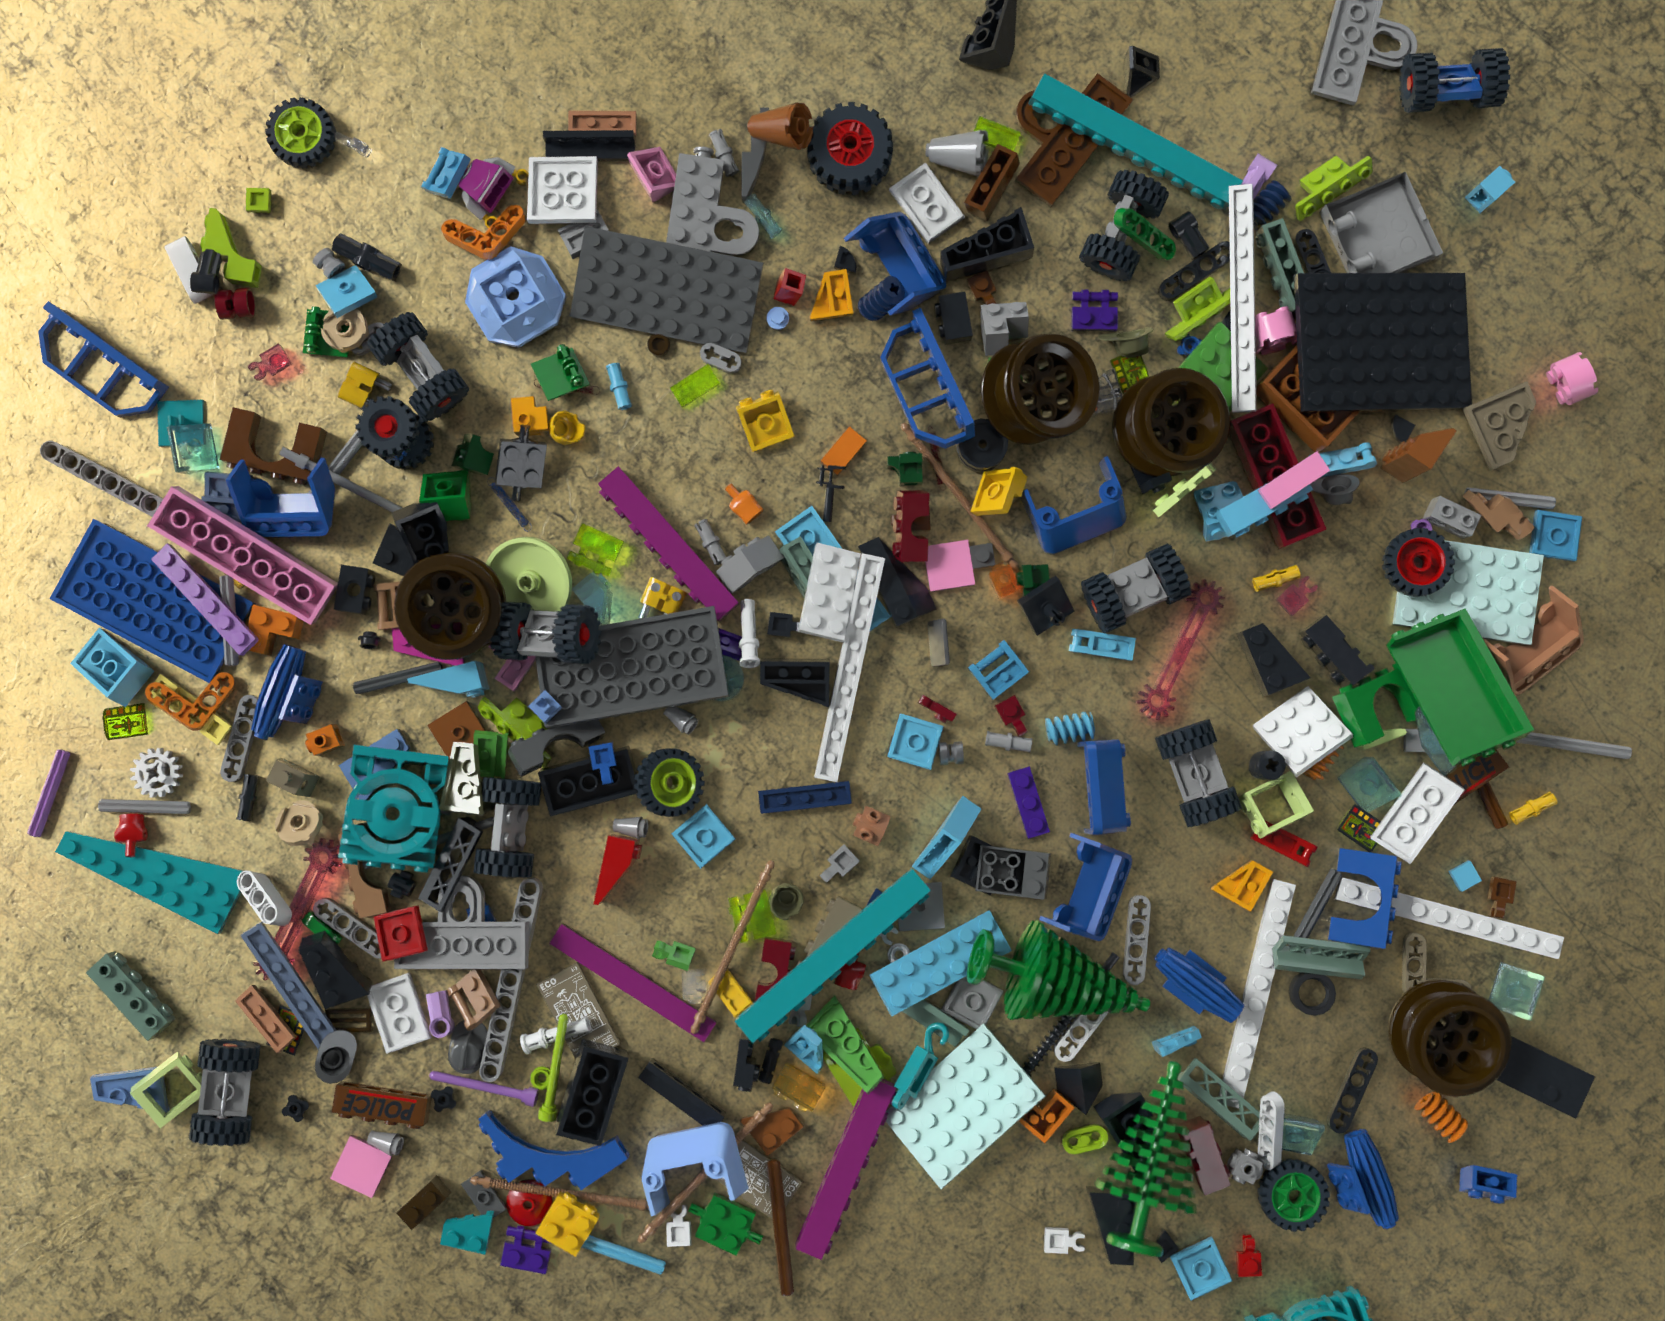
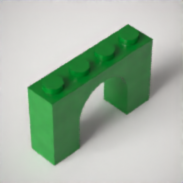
M1396 663L1392 664L1393 669L1388 670V668L1376 671L1374 673L1376 677L1370 678V676H1366L1357 682L1358 685L1354 687L1351 684L1339 689V694L1332 696L1343 724L1352 733L1353 738H1351V742L1354 748L1367 745L1385 736L1373 707L1374 696L1380 687L1387 689L1395 696L1407 722L1425 717Z

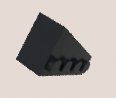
M1022 207L1014 210V213L1007 217L1003 216L998 219L996 223L986 228H981L974 235L968 238L965 237L941 250L940 264L945 281L948 282L986 270L1032 259L1034 245Z

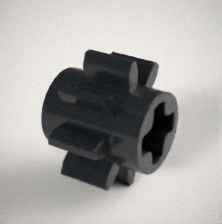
M401 870L400 874L394 872L387 886L392 889L390 895L398 899H403L404 895L410 897L417 884L416 881L412 880L414 874L405 870Z

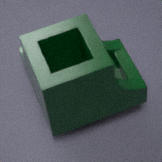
M465 434L462 445H457L451 466L479 475H488L494 453L486 451L482 447L480 436Z
M903 452L899 456H887V469L897 473L899 486H918L923 483L922 453Z
M1048 564L1022 565L1019 568V572L1015 573L1016 585L1021 588V598L1050 579Z

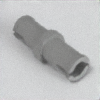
M722 129L711 132L709 137L716 150L715 156L717 159L725 161L724 172L726 177L737 174L739 169L733 159L732 148L728 147Z
M708 519L701 520L694 526L703 541V547L707 548L714 565H719L721 561L727 558L719 544L720 539L718 536H715L708 523Z
M987 731L985 746L1005 748L1006 751L1014 749L1030 753L1032 738L1012 736V733L1005 735Z

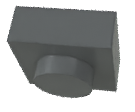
M992 543L969 546L973 569L995 566Z

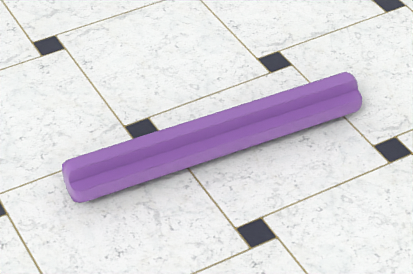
M58 749L55 753L27 834L30 836L40 837L42 835L70 757V752Z

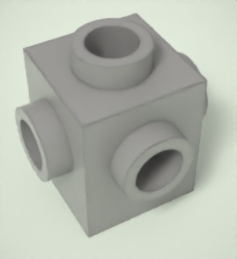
M1236 1148L1227 1162V1167L1230 1173L1233 1174L1232 1179L1244 1185L1246 1181L1254 1184L1255 1180H1258L1263 1172V1163L1257 1158L1258 1154L1245 1148V1151Z

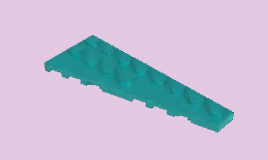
M65 831L55 851L56 853L216 934H220L242 893L237 886V878L244 870L140 848L139 846H135V857H125L126 844Z

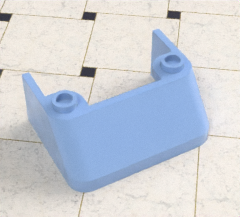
M719 1122L661 1134L649 1141L643 1167L642 1183L651 1216L658 1214L670 1203L663 1170L703 1163L704 1170L710 1178L725 1179L730 1201L737 1199L749 1189L734 1131L729 1124Z

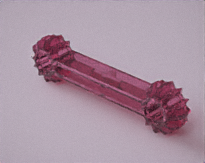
M1206 579L1201 580V585L1197 582L1193 583L1195 590L1192 589V597L1185 599L1188 603L1192 602L1193 606L1153 689L1148 684H1145L1144 689L1146 692H1138V695L1143 697V700H1137L1136 703L1144 705V707L1139 709L1140 713L1148 710L1146 714L1148 719L1153 714L1155 720H1160L1161 714L1166 718L1169 716L1166 709L1170 711L1175 709L1169 702H1175L1176 698H1169L1168 695L1208 612L1210 611L1215 616L1218 614L1216 608L1222 609L1224 607L1219 600H1224L1225 595H1218V592L1222 591V587L1214 589L1215 581H1211L1209 585ZM1202 593L1210 596V603L1208 605L1201 602L1200 596ZM1199 610L1200 615L1194 625V628L1189 638H1187L1186 634L1197 611ZM1175 662L1176 665L1168 679V682L1164 690H1162L1161 686L1163 684V681L1172 663ZM1154 694L1161 698V705L1159 707H1155L1151 703V698Z
M320 838L319 843L314 841L311 844L312 848L305 849V852L310 855L304 857L303 861H310V865L289 907L292 912L291 920L286 926H280L274 938L280 947L291 922L293 923L281 948L286 957L301 928L302 919L308 913L327 871L335 874L337 872L335 866L342 867L343 865L338 861L337 851L340 850V845L333 847V839H329L326 842L325 838ZM322 851L328 855V861L325 864L319 859ZM316 870H317V871H318V872H317V875H316V877H315V879H314V881H313V883H312V885H311V887H310V889H309V891H308L306 897H304V895H305V893H306V891H307V889H308V887H309V885H310V883H311V881H312V879H313V876H314V874H315V872H316ZM288 958L290 963L294 962V958ZM253 962V966H259L260 968L256 971V974L264 973L263 980H268L269 977L259 962Z

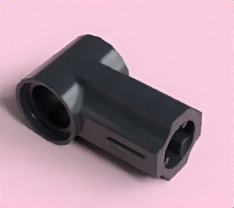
M1190 211L1185 212L1168 223L1170 232L1175 239L1181 241L1192 260L1210 249L1198 230L1196 218Z
M205 249L204 252H201L197 270L192 272L190 277L192 292L218 293V274L222 261L220 253L212 249Z

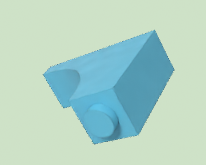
M962 796L931 841L915 860L912 867L928 879H931L962 843L981 808Z

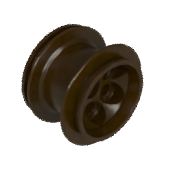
M1060 334L1035 335L1023 342L1003 347L989 360L981 380V400L988 420L1002 436L1012 442L1023 445L1038 444L1048 439L1062 438L1076 432L1092 417L1098 404L1100 392L1098 372L1088 352L1075 340Z
M1188 368L1167 369L1133 384L1118 401L1112 419L1113 439L1122 458L1135 470L1155 477L1167 472L1172 477L1207 466L1222 451L1230 429L1229 409L1221 390L1210 378ZM1167 396L1171 397L1172 406L1168 404ZM1187 407L1191 410V417L1186 414ZM1151 409L1154 411V417H1151ZM1187 430L1192 434L1191 440L1187 437ZM1169 441L1174 446L1173 452L1168 448Z
M445 553L425 558L407 571L397 587L394 599V613L400 632L412 647L432 658L455 660L470 656L491 642L490 639L494 635L500 621L501 603L506 602V595L499 577L486 563L467 554ZM442 577H447L450 580V587L447 590L442 589L439 585ZM465 582L473 586V593L471 595H466L462 591V586ZM425 594H431L434 597V604L432 606L425 605L423 601ZM455 599V604L458 605V608L451 611V607L447 603ZM471 605L479 607L480 615L478 617H472L469 614V607ZM432 616H437L441 620V626L438 629L433 628L430 624ZM455 622L463 624L464 631L462 634L454 632L453 624Z
M1441 979L1421 982L1408 989L1398 999L1390 1014L1388 1037L1397 1060L1409 1073L1416 1076L1426 1087L1434 1092L1453 1097L1478 1093L1490 1086L1501 1075L1507 1065L1511 1052V1033L1504 1015L1488 999L1478 995L1461 983ZM1462 1012L1461 1018L1456 1020V1015ZM1475 1031L1474 1036L1468 1039L1469 1033ZM1464 1051V1056L1458 1060L1459 1054ZM1442 1054L1441 1059L1435 1062L1436 1056Z

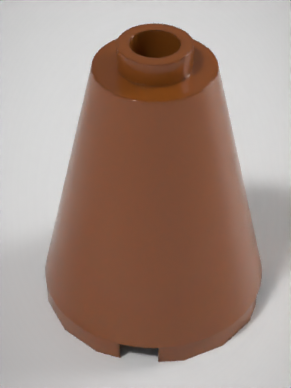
M793 103L752 115L748 121L747 129L755 139L794 150H801L808 147L812 138L813 127H809V119H812V115L804 103Z

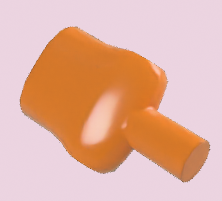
M732 483L725 488L733 498L729 507L746 525L764 511L748 490L740 493Z

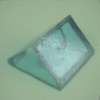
M211 423L167 427L176 473L189 474L219 468Z
M1363 757L1337 777L1356 804L1368 813L1401 795L1400 791L1374 757Z
M1501 962L1489 1001L1501 1011L1532 1021L1545 976Z
M1284 1113L1282 1150L1311 1155L1325 1130V1125L1317 1119Z

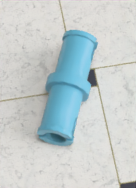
M620 363L609 364L606 366V370L611 382L610 390L614 392L618 410L629 409L632 407V403L629 399L627 392L628 384L627 381H624Z

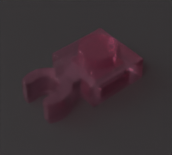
M278 343L259 355L262 359L261 362H252L248 365V368L251 371L259 368L260 371L254 378L260 381L265 378L268 371L274 376L291 366L292 362Z
M1309 576L1303 577L1299 581L1298 588L1291 584L1275 599L1290 616H1293L1309 601L1305 595L1316 591L1318 588L1317 585H1313L1310 589L1305 586V582L1310 578Z

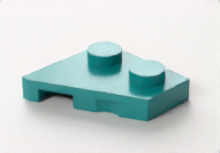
M490 1210L486 1214L479 1216L470 1214L463 1218L446 1219L443 1225L440 1245L485 1255L488 1249L495 1211Z

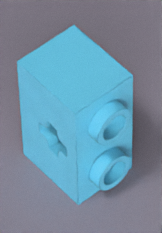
M1499 166L1465 198L1481 213L1509 189L1515 181L1506 169Z

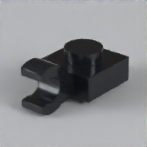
M770 612L767 635L790 638L791 631L798 632L800 622H793L792 614Z

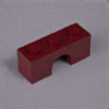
M924 490L897 491V497H894V510H897L896 519L893 521V531L896 533V542H893L892 550L893 555L900 562L928 561V538L923 535H913L911 532L912 522L917 517L929 516L930 493Z
M765 936L761 962L773 964L777 969L778 975L770 983L758 982L755 1001L791 971V969H788L789 960L794 961L796 947L792 946V940Z

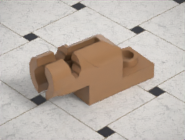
M1470 490L1462 495L1470 506L1481 515V518L1497 533L1503 529L1511 534L1514 539L1520 540L1534 529V525L1528 518L1523 516V512L1509 497L1497 494L1487 501L1481 493L1475 494Z

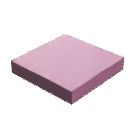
M968 540L928 546V561H925L930 592L975 585Z
M351 1135L330 1179L373 1198L392 1156L367 1144V1141Z

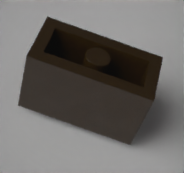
M436 1175L404 1204L396 1214L412 1231L452 1192Z

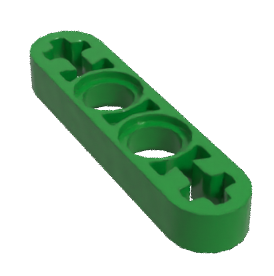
M1119 208L1115 212L1114 224L1120 231L1158 259L1171 260L1176 252L1175 242L1135 210ZM1138 224H1140V226H1141V230H1140V233H1139V234H1137V225H1138ZM1153 234V235H1154V241H1153V243H1152V245H1151V244H1150V237H1151V235Z

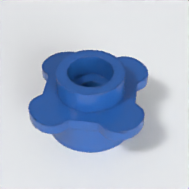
M1188 334L1182 339L1181 345L1177 348V353L1189 356L1202 340Z

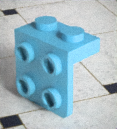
M1231 481L1194 491L1193 497L1204 520L1203 536L1205 541L1219 540L1227 537L1214 513L1243 497L1237 482Z

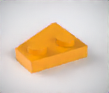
M847 269L824 272L816 301L810 314V321L853 315Z
M1251 860L1213 885L1211 890L1251 912L1273 872Z

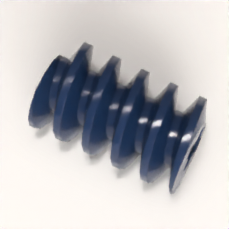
M1275 180L1268 183L1265 189L1259 193V196H1256L1253 200L1254 229L1258 230V226L1261 227L1267 224L1265 220L1270 222L1273 220L1271 213L1274 215L1279 214L1277 207L1285 208L1284 201L1290 202L1292 200L1286 188Z
M886 277L860 298L858 302L859 312L867 320L878 321L905 298L904 286L896 277Z

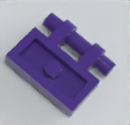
M1081 289V292H1072V301H1080V307H1072L1071 331L1116 332L1118 330V307H1109V301H1118V292H1109V290L1089 292V289ZM1101 301V307H1088V302Z
M508 1226L506 1235L515 1237V1241H505L500 1266L546 1274L551 1249L544 1248L543 1242H550L536 1235V1231L525 1229V1226ZM523 1238L534 1240L535 1246L523 1244Z

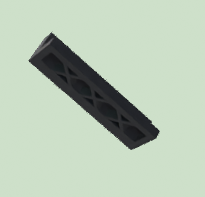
M633 130L543 131L545 157L596 156L598 161H629L627 154L636 151V137Z
M471 817L458 818L418 898L439 912L444 911L484 832L475 826L476 820ZM471 831L475 834L471 842L466 843ZM462 852L463 858L461 862L456 863L460 853ZM450 873H452L453 878L451 882L445 884ZM441 889L443 898L439 904L436 901L438 899L439 891Z
M651 1058L638 1076L641 1081L702 1126L722 1122L726 1112L653 1058Z

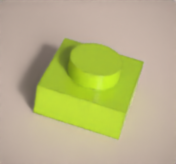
M246 188V211L248 213H271V190L269 188Z

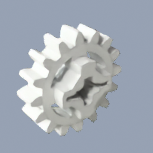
M150 748L147 751L148 754L145 752L139 753L141 760L134 759L133 762L137 766L136 768H130V771L135 772V776L130 779L137 780L138 782L134 788H143L141 794L147 795L149 793L152 798L156 797L157 794L159 797H165L166 792L173 793L172 786H179L180 783L176 780L183 777L182 774L178 773V770L183 768V766L176 765L179 758H171L172 751L164 752L163 748H157L156 751ZM156 757L159 758V759H156L154 763H149V762H148V761L151 760L152 758H156ZM159 782L165 783V785L160 788H154L155 786H158Z

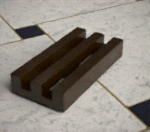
M371 1008L325 1009V1014L331 1023L366 1022V1026L335 1027L336 1030L348 1032L373 1031V1012ZM330 1014H366V1017L330 1018Z

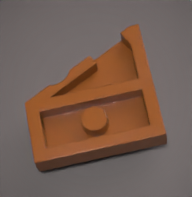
M788 1107L768 1112L765 1115L766 1119L752 1129L750 1134L768 1156L801 1130L804 1125L791 1108ZM753 1116L743 1117L740 1119V1122L745 1126Z

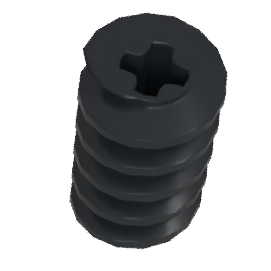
M1272 750L1256 752L1252 755L1249 762V772L1253 777L1261 780L1279 779L1286 768L1284 757L1277 751Z

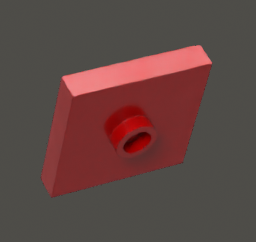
M419 906L373 916L382 962L428 951Z

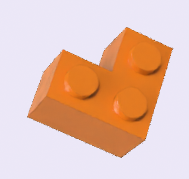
M253 604L247 627L256 635L259 641L249 651L272 656L277 634L299 639L304 621L293 614Z
M1053 1088L1040 1105H1035L1019 1122L1043 1143H1046L1075 1107Z

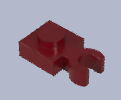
M922 695L918 701L920 705L934 712V718L944 724L947 721L953 722L957 715L925 695Z

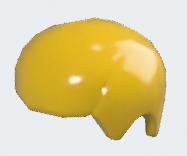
M559 411L549 420V433L557 443L570 445L579 442L583 438L585 425L579 422L577 414Z

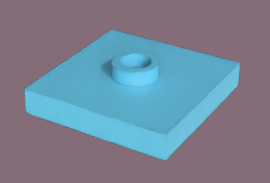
M356 265L316 285L318 292L337 318L377 298L376 292Z
M900 713L887 757L931 770L944 726Z
M707 804L671 833L700 869L736 839Z
M1212 1237L1170 1256L1190 1300H1194L1232 1282L1231 1276Z

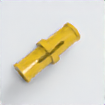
M1293 565L1286 569H1275L1267 575L1252 578V584L1255 591L1259 592L1274 586L1277 588L1282 586L1283 583L1300 579L1301 574L1298 566Z
M1549 791L1539 798L1530 799L1523 806L1510 811L1509 817L1515 825H1518L1533 816H1540V813L1557 805V799Z

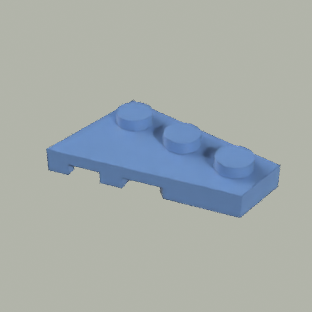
M399 729L392 731L369 746L401 751L410 750V746ZM351 757L338 766L354 789L358 783L350 774ZM375 759L373 773L385 769H394L397 764L394 762L377 761ZM356 775L360 781L366 778V776ZM373 790L368 796L359 795L358 798L361 800H368L370 795L375 790Z
M157 1067L93 1075L90 1077L93 1099L118 1105L128 1104L143 1109L130 1094L131 1087ZM162 1076L146 1090L167 1113L169 1111L164 1076Z

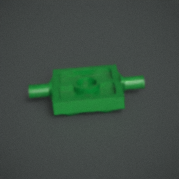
M715 1192L710 1203L705 1208L693 1202L691 1203L688 1212L700 1217V1225L695 1233V1237L737 1256L741 1245L747 1239L760 1245L763 1235L751 1230V1224L756 1211L733 1200L730 1201V1199Z

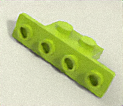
M1336 155L1300 179V186L1310 195L1295 205L1297 219L1302 221L1306 217L1311 216L1315 211L1329 204L1333 199L1347 192L1360 181L1368 178L1373 173L1372 158L1367 156L1350 167Z
M1208 277L1173 301L1182 321L1165 332L1166 337L1174 341L1181 340L1192 329L1204 325L1209 317L1221 313L1225 306L1231 303L1230 288L1221 294L1214 278Z
M486 697L481 699L477 707L480 714L485 719L492 721L500 733H509L508 737L513 742L520 738L526 740L532 737V734L539 729H550L545 728L544 722L517 697L502 711ZM543 751L544 762L542 768H545L552 759L545 751Z

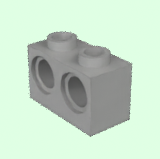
M1442 496L1431 499L1422 519L1464 539L1473 535L1481 515Z

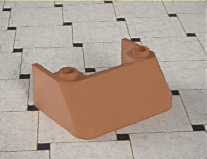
M1552 585L1548 588L1551 601L1548 604L1542 605L1538 610V623L1534 625L1531 645L1511 643L1505 648L1499 643L1492 645L1483 638L1515 696L1522 694L1574 654L1584 642L1579 605Z

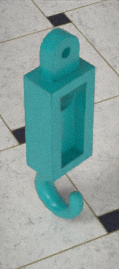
M936 1022L928 1026L925 1032L924 1049L918 1045L916 1046L896 1081L894 1087L899 1090L892 1101V1106L896 1109L901 1110L910 1096L916 1099L938 1058L934 1056L932 1034L935 1030H941L943 1037L940 1040V1044L945 1045L949 1038V1030L944 1023Z

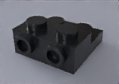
M741 1033L733 1086H737L740 1091L751 1092L753 1082H758L760 1065L756 1064L757 1058L752 1057L754 1042L752 1043L744 1033Z

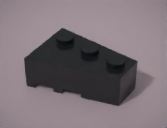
M1327 615L1321 616L1300 632V635L1303 637L1301 638L1302 643L1308 649L1313 650L1317 655L1315 656L1316 661L1321 667L1327 668L1330 672L1329 678L1337 686L1354 685L1375 669L1371 663L1367 666L1358 657L1361 652L1356 647L1354 649L1351 648L1344 639L1346 638L1344 633Z
M1264 623L1236 633L1262 696L1271 695L1311 678Z
M761 658L760 684L829 708L830 659Z
M325 930L302 938L299 952L325 1009L370 994L372 981L359 971L354 961L351 962L346 957L341 947Z
M1086 1186L1102 1245L1109 1263L1113 1265H1134V1252L1108 1243L1106 1238L1108 1233L1113 1231L1130 1234L1136 1202L1128 1200L1129 1195L1127 1194L1119 1197L1110 1194V1189L1105 1188L1101 1190L1097 1187Z

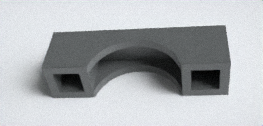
M599 720L553 727L547 730L542 728L535 731L532 737L526 740L520 738L511 743L512 746L509 748L508 754L520 777L542 767L544 762L543 751L552 742L570 740L583 748L602 739L605 730Z

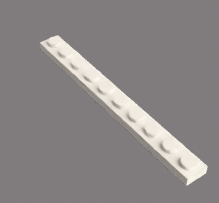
M1244 184L1229 186L1233 413L1256 411L1253 185Z
M863 553L861 555L845 639L842 644L816 765L815 778L833 782L838 781L885 558Z
M1341 877L1334 899L1378 911L1382 895L1379 887ZM1399 892L1397 898L1392 899V907L1396 908V916L1551 958L1559 959L1564 940L1562 936Z
M1271 879L1242 997V1003L1245 1006L1237 1017L1222 1079L1242 1098L1245 1095L1275 972L1272 948L1284 935L1296 886L1275 879ZM1221 1087L1218 1096H1222ZM1235 1098L1226 1099L1227 1106L1239 1108L1238 1100Z

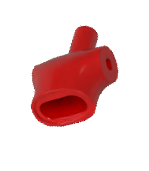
M143 814L119 815L114 838L116 842L126 843L125 857H135L136 842L146 841L148 838V830L144 824L145 815Z
M857 960L849 966L844 964L839 969L841 973L835 978L834 984L843 988L857 990L864 976L866 964Z

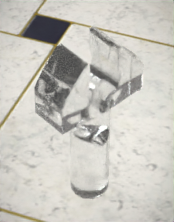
M339 132L335 133L336 141L354 149L361 156L366 158L370 156L372 149L368 148L369 146L355 137L352 139Z

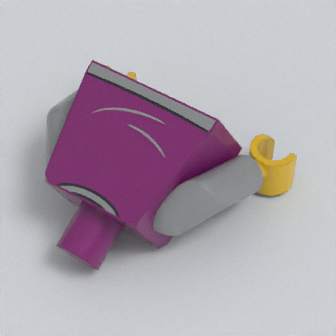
M499 157L488 158L483 161L473 160L470 166L466 168L458 184L463 190L462 198L466 208L479 220L483 219L488 229L490 228L488 225L489 221H496L497 218L488 216L486 213H492L514 179L512 175L516 177L517 184L521 186L526 185V182L519 179V176L525 175L529 178L527 170H516L514 165Z

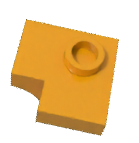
M534 396L511 398L513 430L518 437L520 436V425L522 424L530 426L529 436L541 435L540 432L549 430L546 406L536 407Z

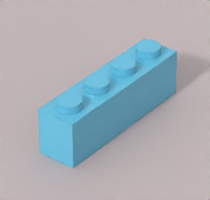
M1310 484L1271 510L1258 492L1260 489L1258 488L1214 514L1227 537L1234 534L1237 538L1249 531L1247 529L1249 525L1255 523L1257 527L1268 521L1267 515L1275 512L1277 516L1288 510L1287 504L1292 501L1298 504L1309 498L1307 493L1312 491L1313 488Z

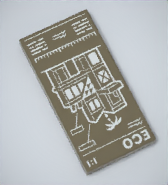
M578 962L536 984L557 1025L561 1014L568 1016V1023L588 1017L591 1024L590 1032L565 1039L575 1059L582 1039L613 1047L620 1044L613 1027Z
M742 1140L738 1144V1150L749 1189L741 1194L740 1197L772 1219L767 1162L771 1159ZM781 1167L786 1207L802 1184V1181ZM724 1178L716 1179L726 1186Z

